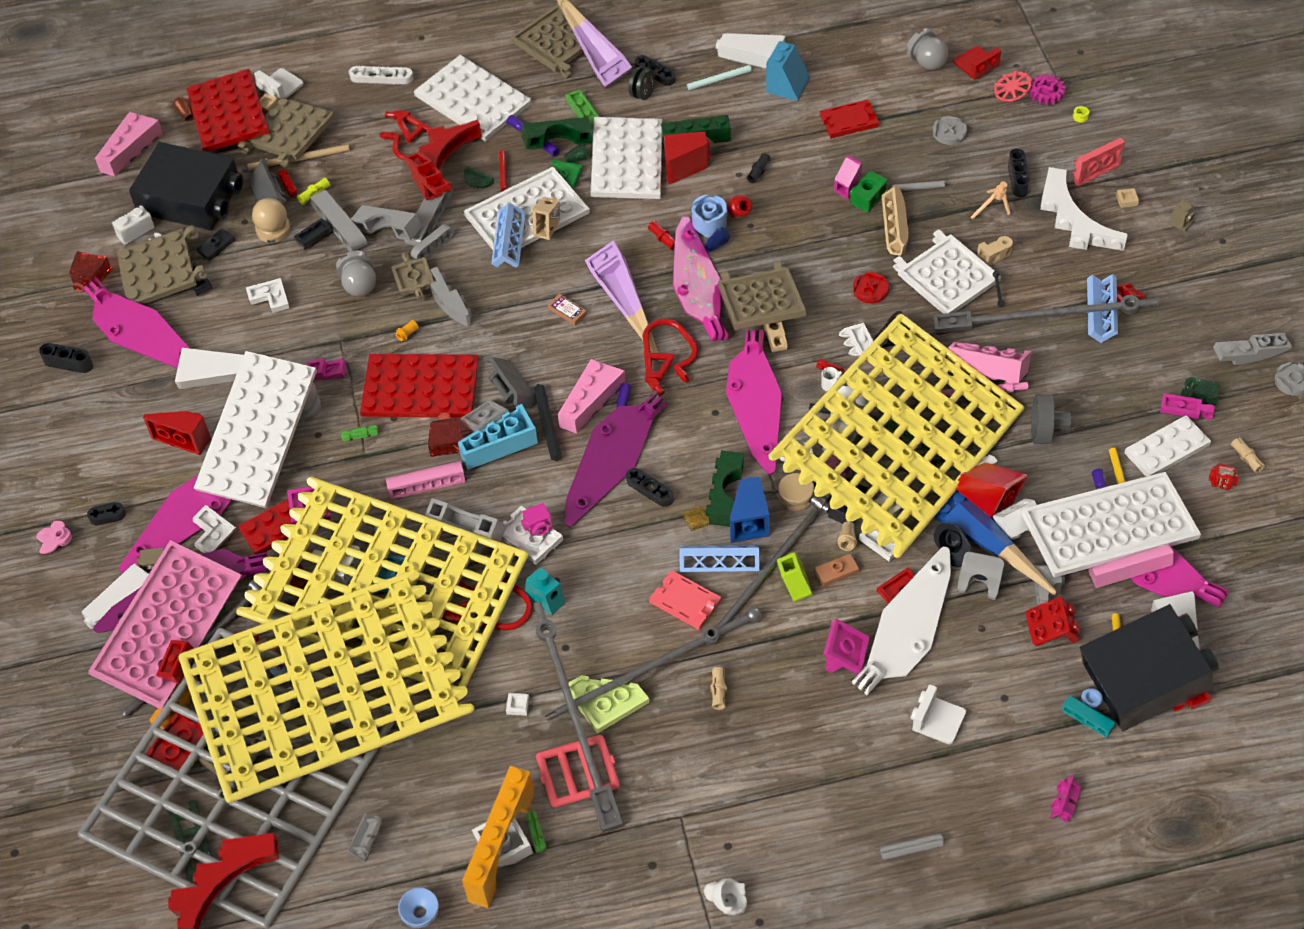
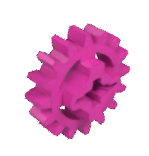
M1047 73L1045 76L1039 74L1038 78L1033 77L1031 88L1028 92L1029 97H1033V101L1038 100L1039 104L1045 102V105L1051 102L1054 105L1055 101L1060 102L1061 98H1064L1066 86H1064V81H1060V77L1054 78V75L1050 77Z

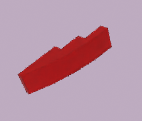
M420 152L404 157V161L412 172L434 195L437 196L452 190L451 184L443 179L442 172L434 167L431 159Z

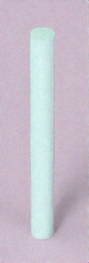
M750 65L689 83L687 84L688 90L751 72Z

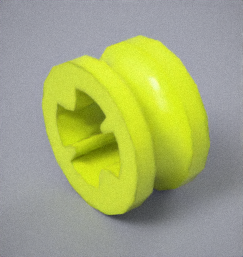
M1083 106L1076 107L1073 119L1077 122L1087 121L1089 115L1088 108Z

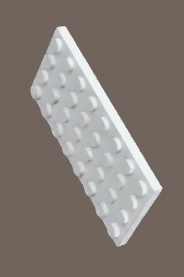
M245 351L195 483L194 489L196 491L267 508L317 372L316 368Z
M1166 472L1027 507L1021 511V515L1054 578L1096 567L1165 544L1174 546L1193 541L1201 536Z

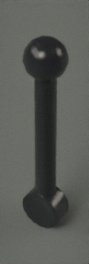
M994 271L992 273V276L995 278L998 295L997 306L1002 308L1005 302L1002 300L1001 290L998 279L999 272Z

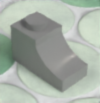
M1035 566L1056 590V593H1060L1061 585L1065 584V576L1062 575L1054 578L1048 566ZM1034 581L1038 606L1048 602V599L1053 594Z

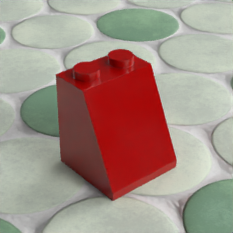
M705 132L664 135L668 185L708 168L707 161H711L710 150L707 151V149H710L709 138L706 139Z
M985 462L979 466H974L968 472H963L958 478L959 483L956 490L988 516L993 517V515L1014 504L1028 476L1025 473Z

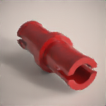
M657 221L650 222L648 230L657 236L659 242H663L673 251L675 239L670 235V232L667 229H663Z

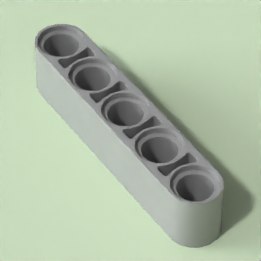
M450 183L452 190L442 193V196L427 201L424 198L416 213L422 227L411 241L404 240L406 245L416 246L432 233L453 193V183Z
M326 190L309 198L313 208L332 227L335 235L349 252L357 251L367 245L362 232Z

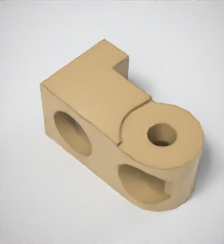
M1002 236L997 241L988 245L983 242L978 245L977 256L990 266L1011 254L1013 241L1010 237Z
M773 322L777 324L774 327H769L772 323L764 324V333L767 336L772 353L787 350V341L782 322Z

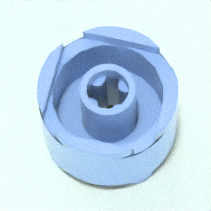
M703 195L694 200L691 210L692 225L697 232L703 234L704 237H711L727 227L726 202L721 197Z

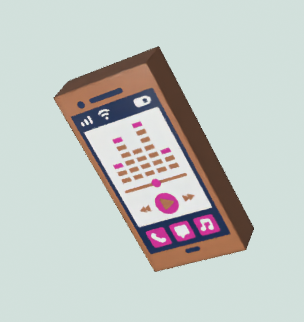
M558 294L547 304L549 310L574 326L587 315L586 310L561 294Z

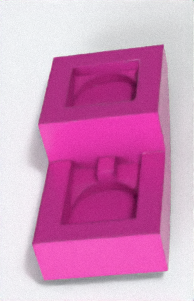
M324 358L307 362V366L315 367L317 370L314 379L326 380L345 377L347 363L344 359L326 362Z

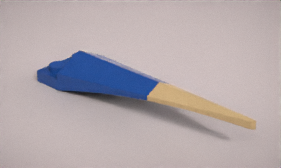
M958 490L935 515V518L941 524L952 523L961 527L965 531L967 539L1001 558L1051 594L1056 595V590L998 525Z

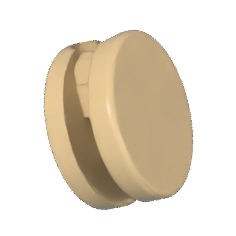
M792 473L785 476L778 486L780 503L785 508L793 511L808 508L814 496L813 481L806 485H800V473Z

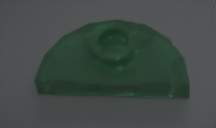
M466 166L464 169V180L472 188L484 189L495 183L494 178L469 166Z

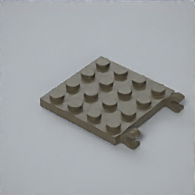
M559 4L511 36L512 43L554 72L560 70L566 78L572 75L568 71L571 69L568 63L584 52Z
M282 98L264 116L269 133L242 141L238 147L243 148L241 154L248 155L253 148L279 155L278 159L283 161L280 165L288 167L292 160L297 161L336 117L334 112Z
M194 226L187 227L185 231L181 228L116 252L127 299L144 305L196 286V281L208 277L203 265L197 266L193 270L187 241L199 238Z
M777 261L773 262L774 270L731 279L728 271L720 272L722 280L718 281V288L734 330L806 316V309L788 267L782 268L781 262Z

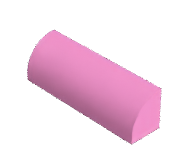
M461 461L386 478L391 500L465 482Z
M1168 544L1089 568V574L1095 588H1099L1172 566L1174 552Z

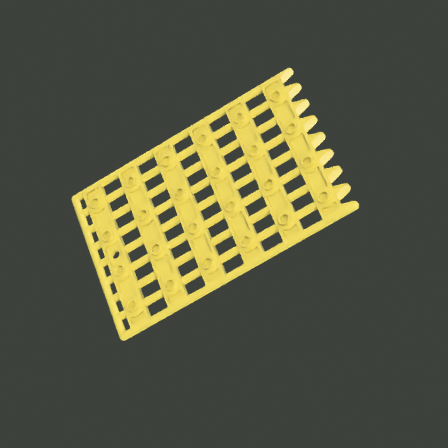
M899 314L770 452L768 457L772 461L784 457L786 459L783 465L785 473L799 469L801 471L799 476L800 485H806L812 481L816 482L817 484L814 489L816 497H822L830 493L832 495L830 500L831 509H839L844 505L847 506L848 509L845 515L847 521H855L861 517L864 520L861 526L862 533L869 534L875 530L879 531L878 545L886 546L893 542L895 544L893 556L900 558L956 492L959 476L955 481L945 474L949 468L954 466L962 474L963 472L970 471L974 466H978L1025 408L1012 396L906 316ZM886 338L895 344L890 352H887L880 346ZM901 350L910 355V358L904 364L895 358ZM865 361H868L875 367L869 375L859 369ZM916 361L926 367L920 375H917L910 369ZM881 372L890 378L883 387L874 380ZM931 372L940 378V381L934 387L925 381ZM947 372H952L953 376L948 375ZM844 384H847L854 390L847 398L837 392ZM895 384H898L905 390L899 398L889 392ZM946 384L956 390L950 398L940 392ZM860 395L869 401L862 410L853 404ZM911 395L920 401L914 410L905 404ZM962 395L971 402L965 410L956 404V401ZM823 407L833 413L825 422L816 416ZM875 407L885 413L878 421H875L868 415ZM926 407L936 413L929 422L920 416V413ZM976 407L986 413L980 421L970 415ZM890 418L900 425L893 434L883 427ZM992 418L1001 424L995 433L986 427ZM838 419H841L848 425L841 434L831 427ZM941 419H944L951 425L945 433L935 427ZM801 430L811 437L803 446L794 440ZM854 430L863 436L856 446L847 440V437ZM905 430L915 436L909 445H906L899 439ZM957 430L966 436L960 445L950 439ZM817 442L826 449L819 458L809 451ZM869 442L878 448L872 457H869L862 451ZM921 442L930 448L924 457L914 451ZM972 442L982 448L975 457L966 451ZM832 454L842 461L834 470L825 464ZM884 454L894 460L887 470L877 463ZM936 454L946 460L939 469L930 463ZM848 466L857 473L850 482L840 475ZM900 466L909 472L903 481L893 475ZM863 478L873 485L866 494L856 488ZM915 478L925 484L918 494L908 487ZM879 490L888 497L881 506L872 500ZM931 490L940 496L934 505L924 499ZM894 502L904 509L897 518L887 512ZM910 514L920 521L913 530H910L903 524Z
M309 477L307 484L315 489L314 492H301L298 494L299 500L306 507L292 508L289 511L290 516L297 521V524H284L281 526V532L289 539L287 541L276 540L272 542V548L280 554L279 557H265L263 559L264 566L271 570L270 574L258 573L254 575V581L262 589L246 591L245 598L253 606L239 607L236 613L239 616L264 624L274 620L271 619V616L275 609L292 614L330 600L325 598L329 588L340 591L345 595L384 581L385 579L377 577L382 567L397 572L396 576L412 570H418L420 576L412 581L410 586H415L418 580L434 585L429 595L424 594L417 599L433 604V609L424 615L423 619L437 618L440 621V628L454 632L450 642H446L440 647L445 649V652L453 653L454 659L444 666L443 669L460 670L462 678L458 686L467 687L528 558V553L513 546L315 477ZM336 494L351 498L347 508L332 503ZM371 506L387 511L383 520L367 515ZM328 510L343 514L339 524L323 519ZM407 518L422 523L418 532L403 528ZM363 522L378 527L374 536L359 531ZM319 526L334 531L330 540L315 535ZM442 531L458 536L454 545L438 540ZM398 535L414 539L410 549L394 544ZM355 538L370 543L366 553L350 548ZM311 542L326 547L322 556L306 551ZM478 543L494 548L490 558L474 552ZM434 547L450 552L446 562L430 556ZM390 551L406 556L402 565L386 560ZM346 555L361 560L357 569L342 564ZM514 556L519 557L515 566L510 565ZM302 558L317 563L313 573L297 568ZM470 559L486 565L482 574L466 569ZM426 563L442 569L438 578L422 573ZM337 571L353 576L349 586L333 581ZM508 572L511 575L507 583L502 582L506 573ZM293 575L309 580L304 590L288 585ZM462 576L478 581L474 591L458 586ZM498 589L503 590L499 600L494 599ZM388 591L385 599L392 597L390 591ZM284 592L300 597L295 607L280 602ZM454 593L470 598L466 608L450 603ZM370 594L373 603L383 600V598ZM350 601L331 608L336 610L334 617L353 611ZM395 604L379 609L377 614L381 620L397 614L398 611ZM490 606H493L495 609L491 617L486 616ZM446 610L462 615L458 625L441 620ZM472 613L478 614L476 618H471ZM312 615L292 623L295 631L309 627L314 620ZM355 619L338 624L340 633L353 630L352 625ZM396 622L383 627L385 635L389 636L392 631L400 632L405 630V628ZM482 623L487 624L483 634L478 633ZM436 629L429 633L430 636L434 635ZM315 634L302 637V639L313 643L321 641L320 637ZM363 635L355 637L363 640L361 646L366 644ZM407 639L404 646L396 643L389 644L394 652L412 647L409 639ZM474 640L479 641L475 651H471L470 648ZM346 646L347 651L353 649L351 647ZM370 652L354 657L365 662L373 661ZM414 654L400 659L396 663L400 671L418 664V661ZM467 657L470 658V661L465 669L462 668V665ZM419 672L407 676L420 682L425 681L423 674ZM453 682L452 684H450L451 687H457V686L453 685L454 682Z
M418 570L406 572L179 655V661L226 802H235L474 711L473 704H457L460 699L467 695V688L464 686H450L461 676L460 670L443 669L444 666L454 659L453 653H437L436 651L447 642L446 636H430L429 634L439 627V619H423V616L433 609V604L431 602H416L418 598L426 593L424 585L410 586V583L420 576ZM389 588L392 597L375 603L372 602L370 594ZM349 601L351 602L353 611L334 617L331 608ZM395 604L398 613L380 620L376 611ZM312 615L314 625L295 631L292 622ZM357 618L360 627L342 634L340 633L338 624ZM402 621L405 630L389 636L385 635L383 627ZM273 629L275 639L256 645L253 636ZM318 632L321 639L320 642L301 647L299 638ZM360 635L364 636L365 645L347 651L344 641ZM408 637L412 647L392 653L389 644ZM234 643L236 653L220 659L216 658L214 650ZM279 646L281 656L262 662L260 652ZM322 649L325 650L326 659L310 665L307 664L305 655ZM370 652L373 661L355 668L353 667L350 658ZM415 654L418 664L399 671L396 661ZM194 658L197 667L191 669L188 659ZM238 660L240 661L243 670L226 676L222 675L220 667ZM285 663L288 673L268 679L265 670ZM331 666L333 676L314 682L311 675L312 672ZM373 669L377 670L378 679L360 685L357 675ZM422 671L425 681L406 688L403 678ZM200 675L203 684L197 686L194 676ZM246 678L247 688L228 693L226 684ZM291 680L294 690L275 697L271 687ZM337 683L340 693L320 699L317 690ZM383 686L386 696L366 702L364 692ZM429 689L432 696L431 699L415 705L412 704L410 695ZM206 692L208 702L202 703L201 693ZM252 695L254 705L234 711L232 701ZM298 698L300 708L283 714L280 713L278 704ZM343 700L347 710L327 717L324 707ZM389 703L393 713L373 720L370 710ZM435 706L439 716L420 723L416 713ZM211 709L214 719L208 721L205 711ZM257 712L261 722L241 729L238 719ZM304 715L307 725L287 732L284 722ZM225 716L230 717L227 722H223L222 719ZM350 718L353 728L333 735L330 725ZM396 721L400 731L380 738L377 728ZM217 727L220 737L214 739L211 729ZM264 730L267 740L248 747L246 746L245 736ZM307 733L311 734L313 743L293 750L290 742L291 739ZM357 736L360 746L340 753L337 742ZM223 745L226 755L220 757L217 747ZM270 748L273 758L254 765L252 764L251 754ZM317 751L320 761L301 768L299 767L297 757ZM229 763L232 773L226 775L223 765ZM273 766L277 767L279 776L259 783L256 775L257 772ZM233 781L236 782L238 791L232 793L229 784Z

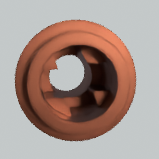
M183 96L176 98L173 102L174 109L185 121L192 120L194 116L189 100Z

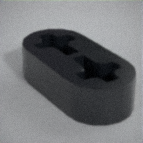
M119 502L95 506L87 512L90 523L95 526L120 521L126 515L123 505Z

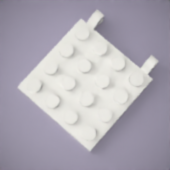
M937 230L933 233L935 238L932 239L936 245L908 264L898 256L893 260L896 263L893 265V268L898 271V275L941 313H955L996 284L995 278L992 276L994 270L951 234L946 237L942 231Z

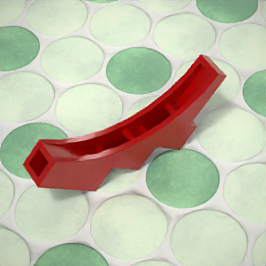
M477 119L448 129L440 126L428 130L429 144L420 146L419 152L431 159L434 167L440 171L444 161L450 154L462 145L482 137L480 122ZM411 170V176L426 201L442 196V194L436 196L428 190Z
M274 833L222 840V847L219 848L221 862L196 865L197 872H194L193 878L194 884L197 886L171 890V897L168 898V907L176 916H180L177 919L178 929H200L208 908L217 895L233 879L258 865L279 860L277 836Z

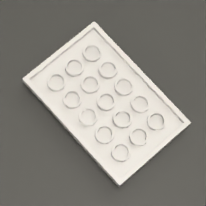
M459 55L414 90V95L459 125L478 119L482 135L480 138L485 142L508 124L507 118L510 115L517 117L532 105V100L462 55Z
M594 117L591 197L660 199L662 119Z
M551 167L464 210V215L493 250L498 211L508 202L526 212L521 248L540 239L533 236L532 209L543 197L557 198L561 202L560 221L555 231L589 214L590 211L556 169ZM513 212L514 216L518 220L519 215ZM512 225L514 232L517 233V229ZM510 238L512 245L516 246L514 240Z

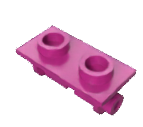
M1073 775L1059 782L1057 797L1051 804V819L1057 815L1060 816V820L1063 822H1068L1072 819L1076 805L1069 802V800L1074 803L1077 802L1081 790L1080 783L1073 781Z

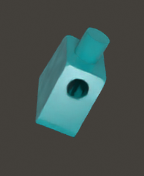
M539 568L527 578L525 592L535 602H541L543 609L551 616L566 603L559 582L542 568Z

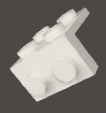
M283 68L277 70L270 77L260 70L254 74L258 88L268 95L277 97L278 100L288 98L303 86L301 79Z
M929 684L927 690L922 691L918 701L920 702L919 708L915 707L912 712V730L946 744H952L965 717L966 710L936 698L937 687Z

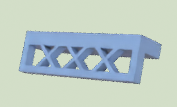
M509 202L498 211L491 262L495 267H498L503 262L515 268L519 266L526 212ZM513 212L519 215L518 220L514 216ZM512 225L517 229V233L514 232ZM510 238L514 240L516 246L512 245ZM508 252L512 253L514 259L508 257Z
M1112 274L1102 281L1094 275L1087 278L1088 305L1104 304L1109 296L1110 300L1108 303L1117 302L1115 275ZM1110 283L1108 289L1105 291V286ZM1111 310L1107 319L1106 316L1109 311L1089 312L1088 335L1102 343L1118 334L1117 310ZM1110 324H1111V330L1108 331V332H1106L1107 329H1108V327H1109Z
M680 545L679 548L680 572L759 571V545ZM755 555V566H746L742 562L746 556ZM684 556H692L698 562L693 567H684ZM706 556H712L717 562L712 567H707L702 560ZM726 556H733L737 562L732 567H727L722 560Z

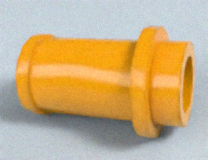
M410 320L404 327L398 328L395 335L399 341H406L408 336L418 330L419 327L414 320Z

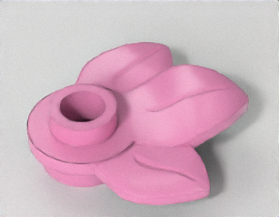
M53 521L50 528L42 529L36 536L43 543L39 551L40 554L51 553L59 545L66 546L72 539L70 530L65 528V524L62 521Z

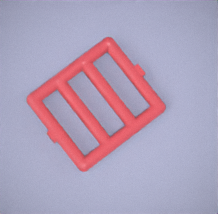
M596 735L587 738L589 746L598 744L610 783L603 786L610 785L612 791L619 789L620 783L614 768L615 761L613 755L610 756L604 736ZM579 741L536 754L541 772L540 780L542 786L546 788L551 807L557 808L590 798L589 791L595 788ZM578 750L590 789L581 792L577 791L565 754ZM558 756L570 794L557 798L545 760Z

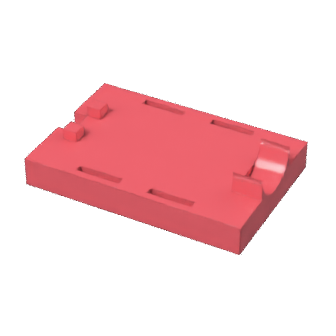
M1122 138L1116 139L1074 161L1077 168L1072 171L1075 175L1074 183L1080 186L1119 167L1122 159L1120 153L1123 152L1125 141Z
M671 570L663 580V587H658L649 598V602L700 630L721 603V597Z

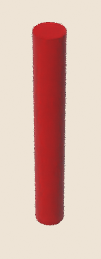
M500 150V190L503 192L507 190L506 153L504 150Z

